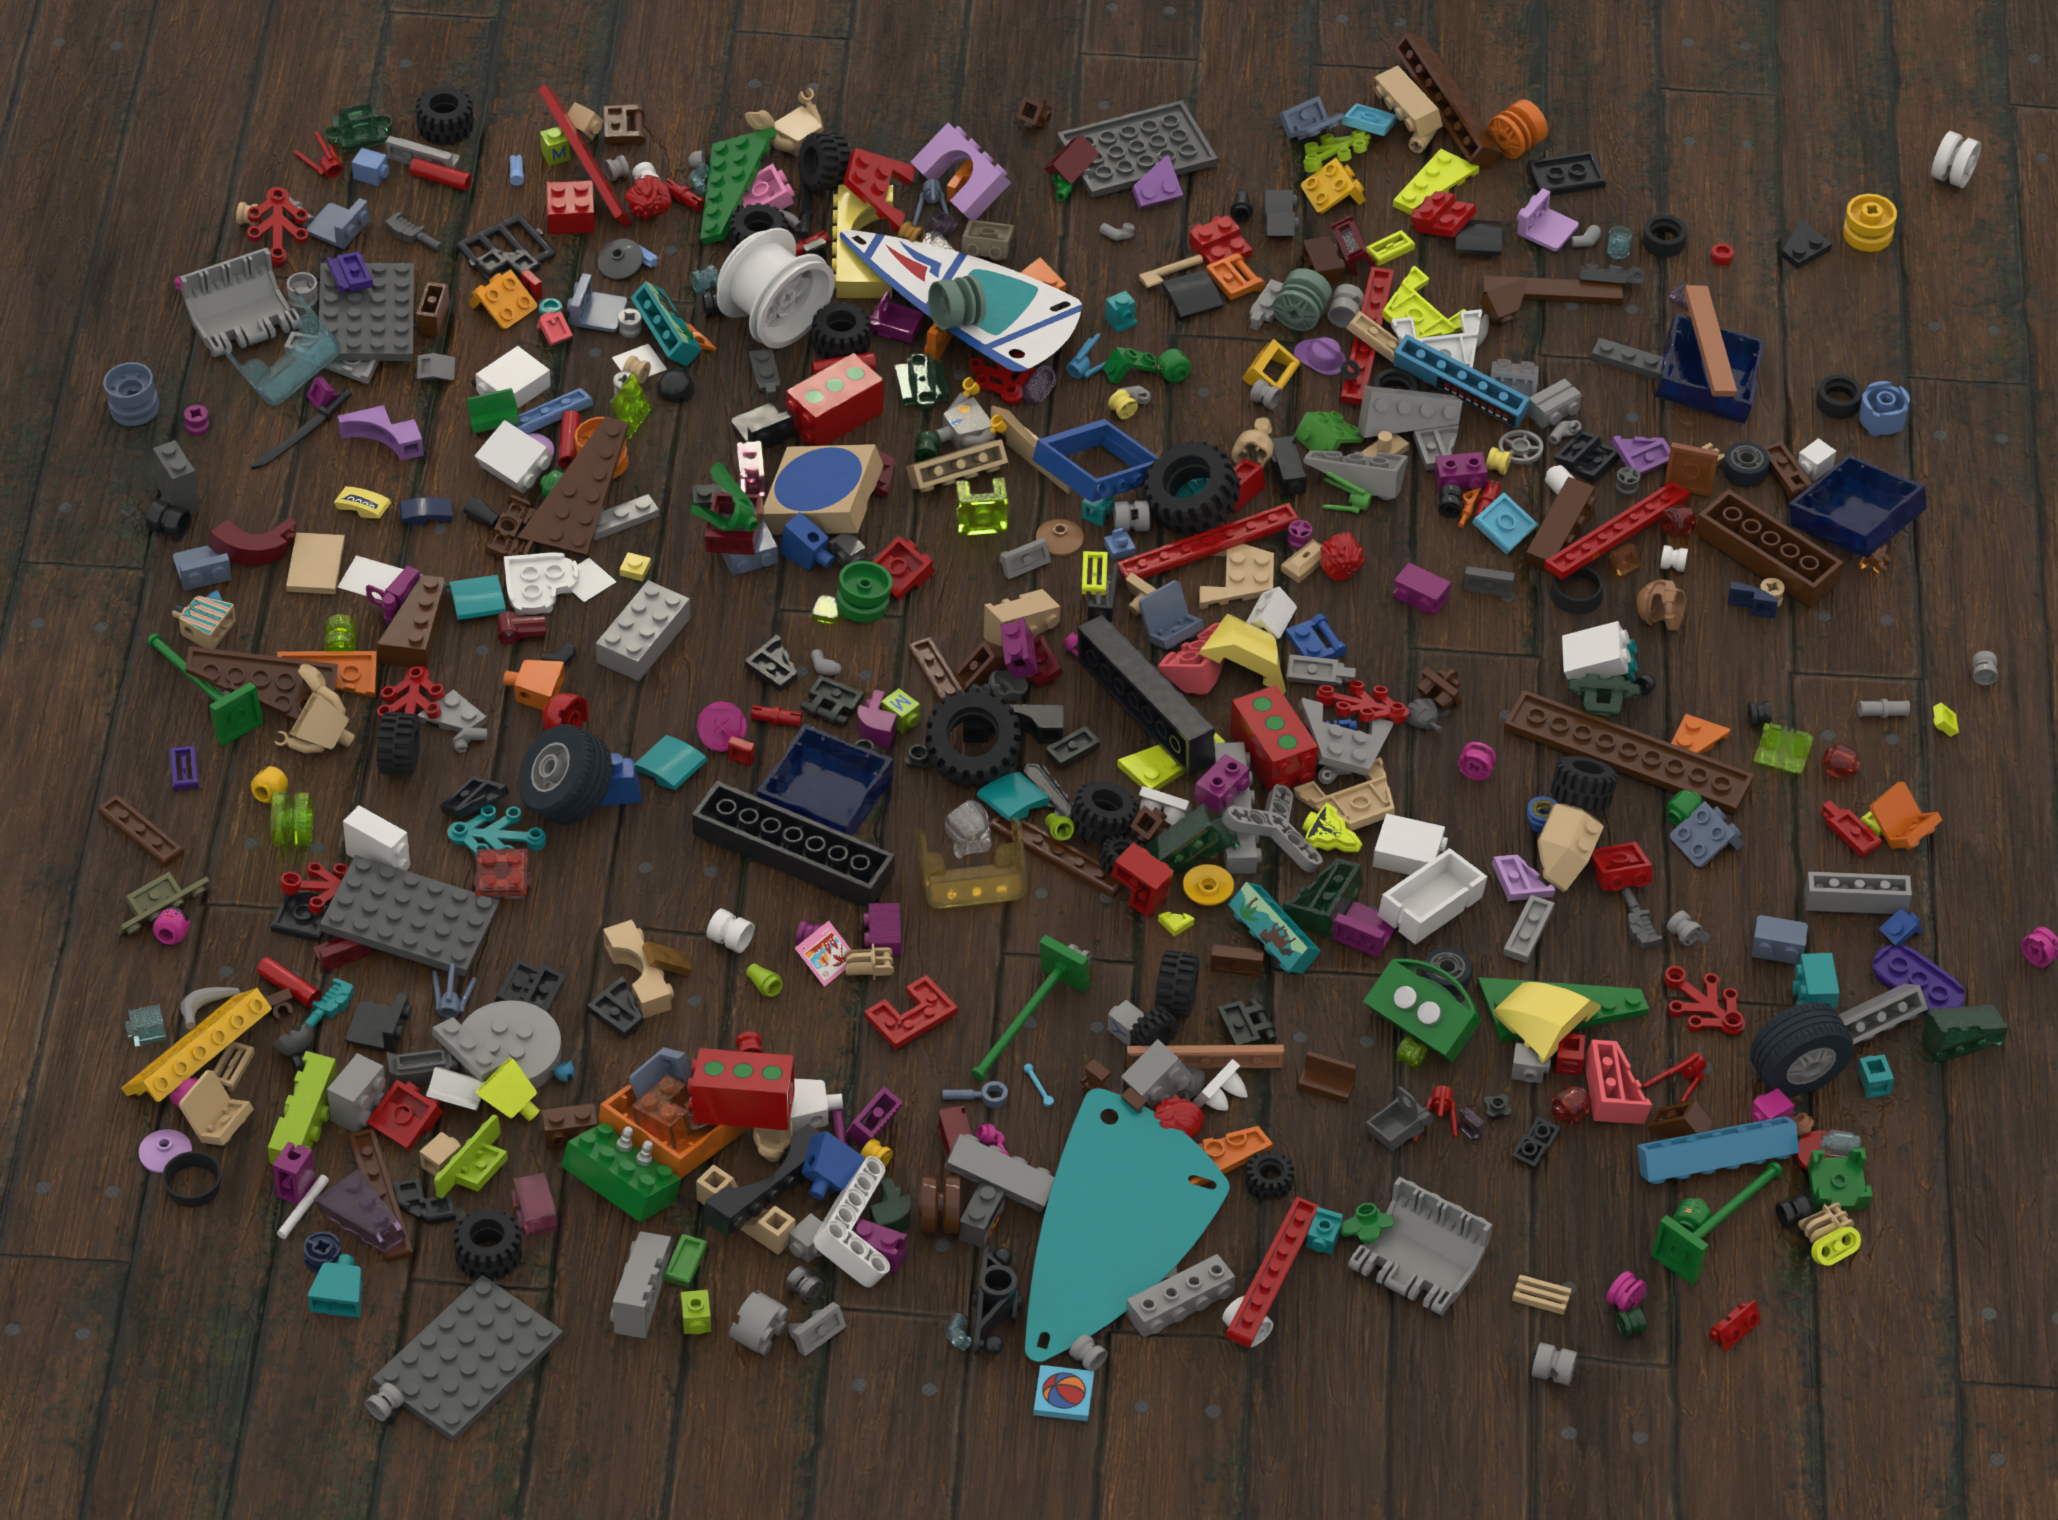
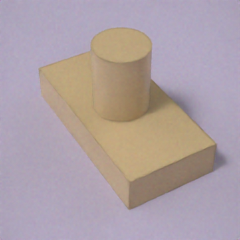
M1382 431L1378 434V441L1362 452L1364 456L1377 457V452L1402 455L1409 450V443L1396 433L1391 434L1388 431Z
M1131 573L1125 580L1128 591L1136 597L1128 605V608L1133 614L1138 616L1141 613L1139 600L1157 589Z

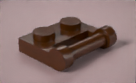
M603 106L605 143L633 142L635 145H643L646 142V135L643 132V106ZM627 116L633 117L634 131H627Z

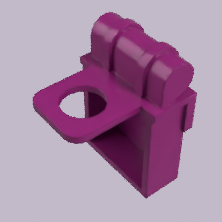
M887 290L880 303L874 308L873 314L869 317L871 332L877 330V336L889 340L890 338H895L912 344L924 324V312L892 303L890 301V291Z
M408 565L385 591L369 584L366 586L367 599L384 609V619L388 626L420 578V571ZM372 592L378 593L381 596L382 601L376 600L373 597Z

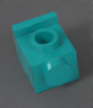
M1126 291L1106 299L1105 320L1117 333L1137 325V320L1135 319L1136 302Z
M1115 495L1092 503L1084 498L1082 501L1081 518L1103 527L1106 514L1109 515L1113 510L1114 501L1112 500Z
M1885 1054L1860 1058L1857 1073L1865 1091V1098L1891 1095L1894 1077Z
M1317 1207L1316 1215L1307 1235L1306 1247L1317 1252H1325L1332 1255L1341 1233L1343 1214Z

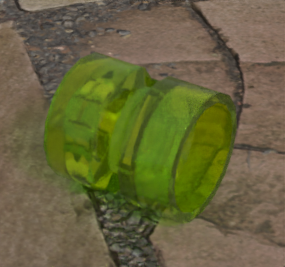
M337 614L326 620L324 651H356L357 623L352 617Z

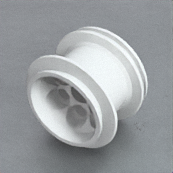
M773 228L750 235L737 245L727 257L717 280V304L725 316L739 318L749 315V330L757 342L763 343L769 348H783L796 342L812 329L814 314H817L820 308L824 309V306L829 304L831 300L835 277L832 269L822 257L816 254H805L796 257L794 236L786 229Z

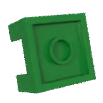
M1852 1148L1848 1157L1823 1158L1826 1153L1825 1150H1812L1807 1167L1814 1212L1822 1211L1824 1204L1829 1206L1837 1202L1840 1203L1841 1210L1867 1209L1872 1198L1871 1185L1865 1186L1863 1167L1866 1162L1865 1148Z

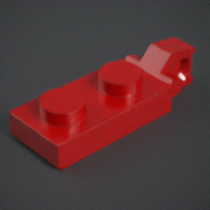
M1831 800L1822 805L1821 815L1826 819L1827 825L1861 858L1881 847V839L1851 810H1844L1843 808L1840 810Z

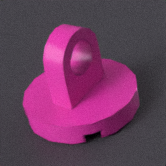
M724 701L715 702L705 707L700 713L696 724L698 736L703 744L711 750L720 752L728 750V742L732 736L743 740L747 730L746 718L741 710L734 704Z

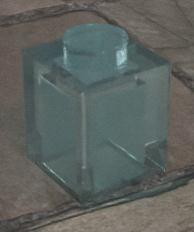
M159 1004L128 1010L130 1021H126L125 1026L127 1036H133L135 1046L166 1040Z

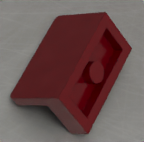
M1081 134L1073 138L1044 169L1049 175L1058 172L1068 184H1072L1099 156V153Z
M338 937L314 946L313 952L322 969L326 972L372 955V947Z

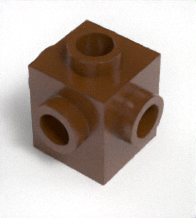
M1034 95L1033 99L1024 96L1018 107L1016 118L1024 120L1023 125L1029 128L1036 129L1037 126L1045 128V125L1051 120V110L1053 107L1046 105V99Z
M1143 806L1136 813L1134 820L1129 826L1137 831L1135 836L1142 842L1147 844L1150 841L1157 845L1158 842H1162L1168 836L1171 824L1165 820L1167 815L1155 807L1154 810Z

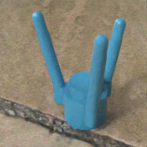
M1097 333L1093 339L1088 338L1074 359L1067 364L1066 369L1073 378L1080 379L1083 376L1087 379L1093 373L1103 369L1102 367L1105 362L1089 369L1091 362L1085 356L1100 338V334Z

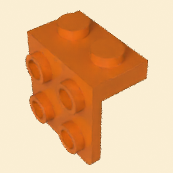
M1903 781L1897 782L1870 805V811L1891 849L1906 848L1908 850L1916 847L1920 843L1919 840L1923 836L1934 832L1935 826L1942 821L1938 812L1921 813L1906 783Z

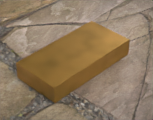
M646 941L642 946L649 966L684 976H689L693 972V968L684 951Z

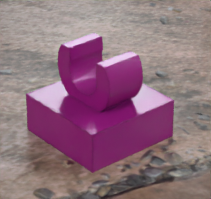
M315 376L306 396L318 409L321 405L326 408L329 402L331 403L339 394L334 393L332 385H329L324 377Z

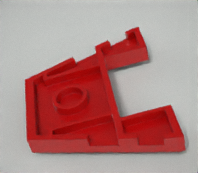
M855 148L850 154L843 184L864 204L867 202L876 209L875 214L881 220L883 218L887 219L892 224L890 228L897 233L903 225L905 214L885 202L890 179L892 176L908 186L913 181L916 167Z

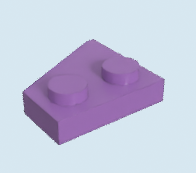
M1169 155L1165 156L1132 187L1139 209L1182 198L1183 193Z
M1614 436L1611 440L1626 467L1635 468L1639 471L1640 476L1668 464L1670 447L1664 438L1653 437L1647 439L1644 437H1634L1633 439H1621V436Z

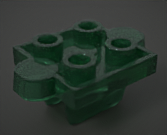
M363 103L340 109L338 115L330 117L331 126L327 127L324 132L329 144H340L343 153L385 144L387 140L386 133L392 130L393 121L387 114L377 115L375 107H371L370 103Z
M930 353L927 356L924 354H912L907 359L908 364L895 365V374L903 405L917 403L921 410H930L935 408L937 401L950 399L942 360L933 361Z
M1586 674V677H1581L1580 679H1569L1566 689L1567 691L1584 695V712L1591 715L1618 716L1622 708L1623 698L1641 696V685L1631 684V681H1625V677L1610 676V679H1601V675ZM1596 696L1610 697V704L1596 702Z

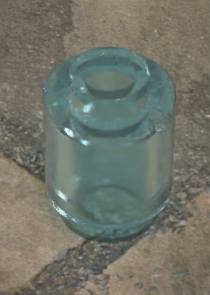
M1828 1129L1826 1134L1822 1133L1820 1149L1825 1150V1155L1848 1157L1852 1148H1860V1135H1854V1132Z

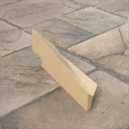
M992 406L991 418L999 414L1007 425L1006 431L1002 433L1006 437V444L1067 494L1071 493V488L1032 460L1039 438L1024 427L1009 410Z

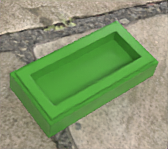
M682 1234L663 1274V1281L689 1288L708 1247L707 1241Z

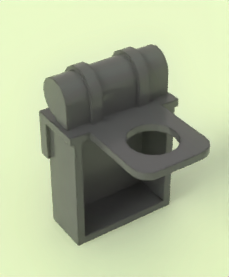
M1400 1086L1397 1087L1398 1098L1366 1122L1368 1132L1391 1151H1394L1408 1139L1417 1137L1425 1131L1424 1125H1430L1434 1119V1116L1427 1108L1422 1107L1411 1094Z

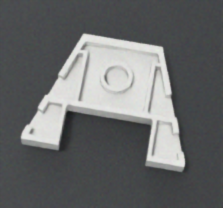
M1482 310L1460 312L1463 333L1416 338L1412 317L1392 319L1391 327L1400 342L1407 334L1473 368Z

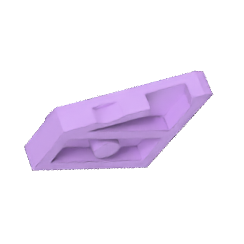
M1507 855L1493 858V868L1508 901L1529 899L1530 895L1539 898L1554 896L1556 891L1554 886H1546L1538 879L1540 874L1529 867L1520 856Z

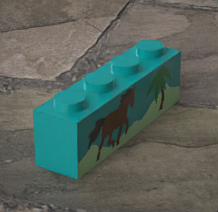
M645 281L632 295L633 303L667 357L688 366L702 349L664 289Z
M1246 882L1228 904L1235 912L1233 914L1234 917L1250 928L1248 931L1254 938L1261 940L1265 944L1264 949L1266 952L1280 961L1279 966L1284 971L1303 974L1321 952L1261 885Z

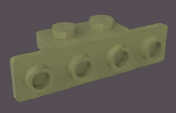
M167 872L128 894L125 900L136 917L123 923L117 931L120 936L125 933L131 935L142 928V923L148 920L150 923L154 922L163 909L168 907L179 908L185 903L184 900L192 896L194 899L202 895L206 891L205 887L209 883V879L206 876L181 890L171 873Z

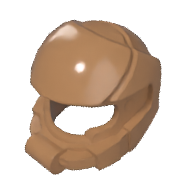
M1658 579L1645 585V588L1640 590L1636 599L1637 611L1641 619L1651 626L1657 621H1665L1668 630L1678 631L1686 604L1684 591L1676 589L1673 581Z

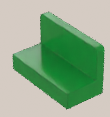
M512 388L470 397L466 400L471 416L473 433L498 428L504 420L510 424L520 423L519 410Z

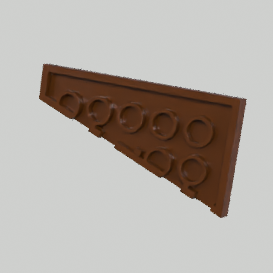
M189 646L185 673L231 693L251 682L257 688L261 706L297 721L313 692L298 673L302 664H309L318 669L325 679L326 687L335 692L338 664Z

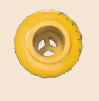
M272 766L263 768L251 782V791L255 798L268 804L275 803L288 788L286 775L280 769Z

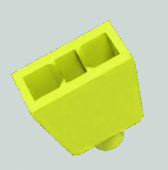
M511 1057L475 1091L479 1097L511 1119L520 1112L528 1121H531L540 1111L530 1101L537 1094V1091L516 1061Z

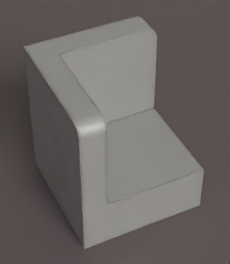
M436 353L418 355L417 379L429 380L438 378L448 381L454 380L455 357Z

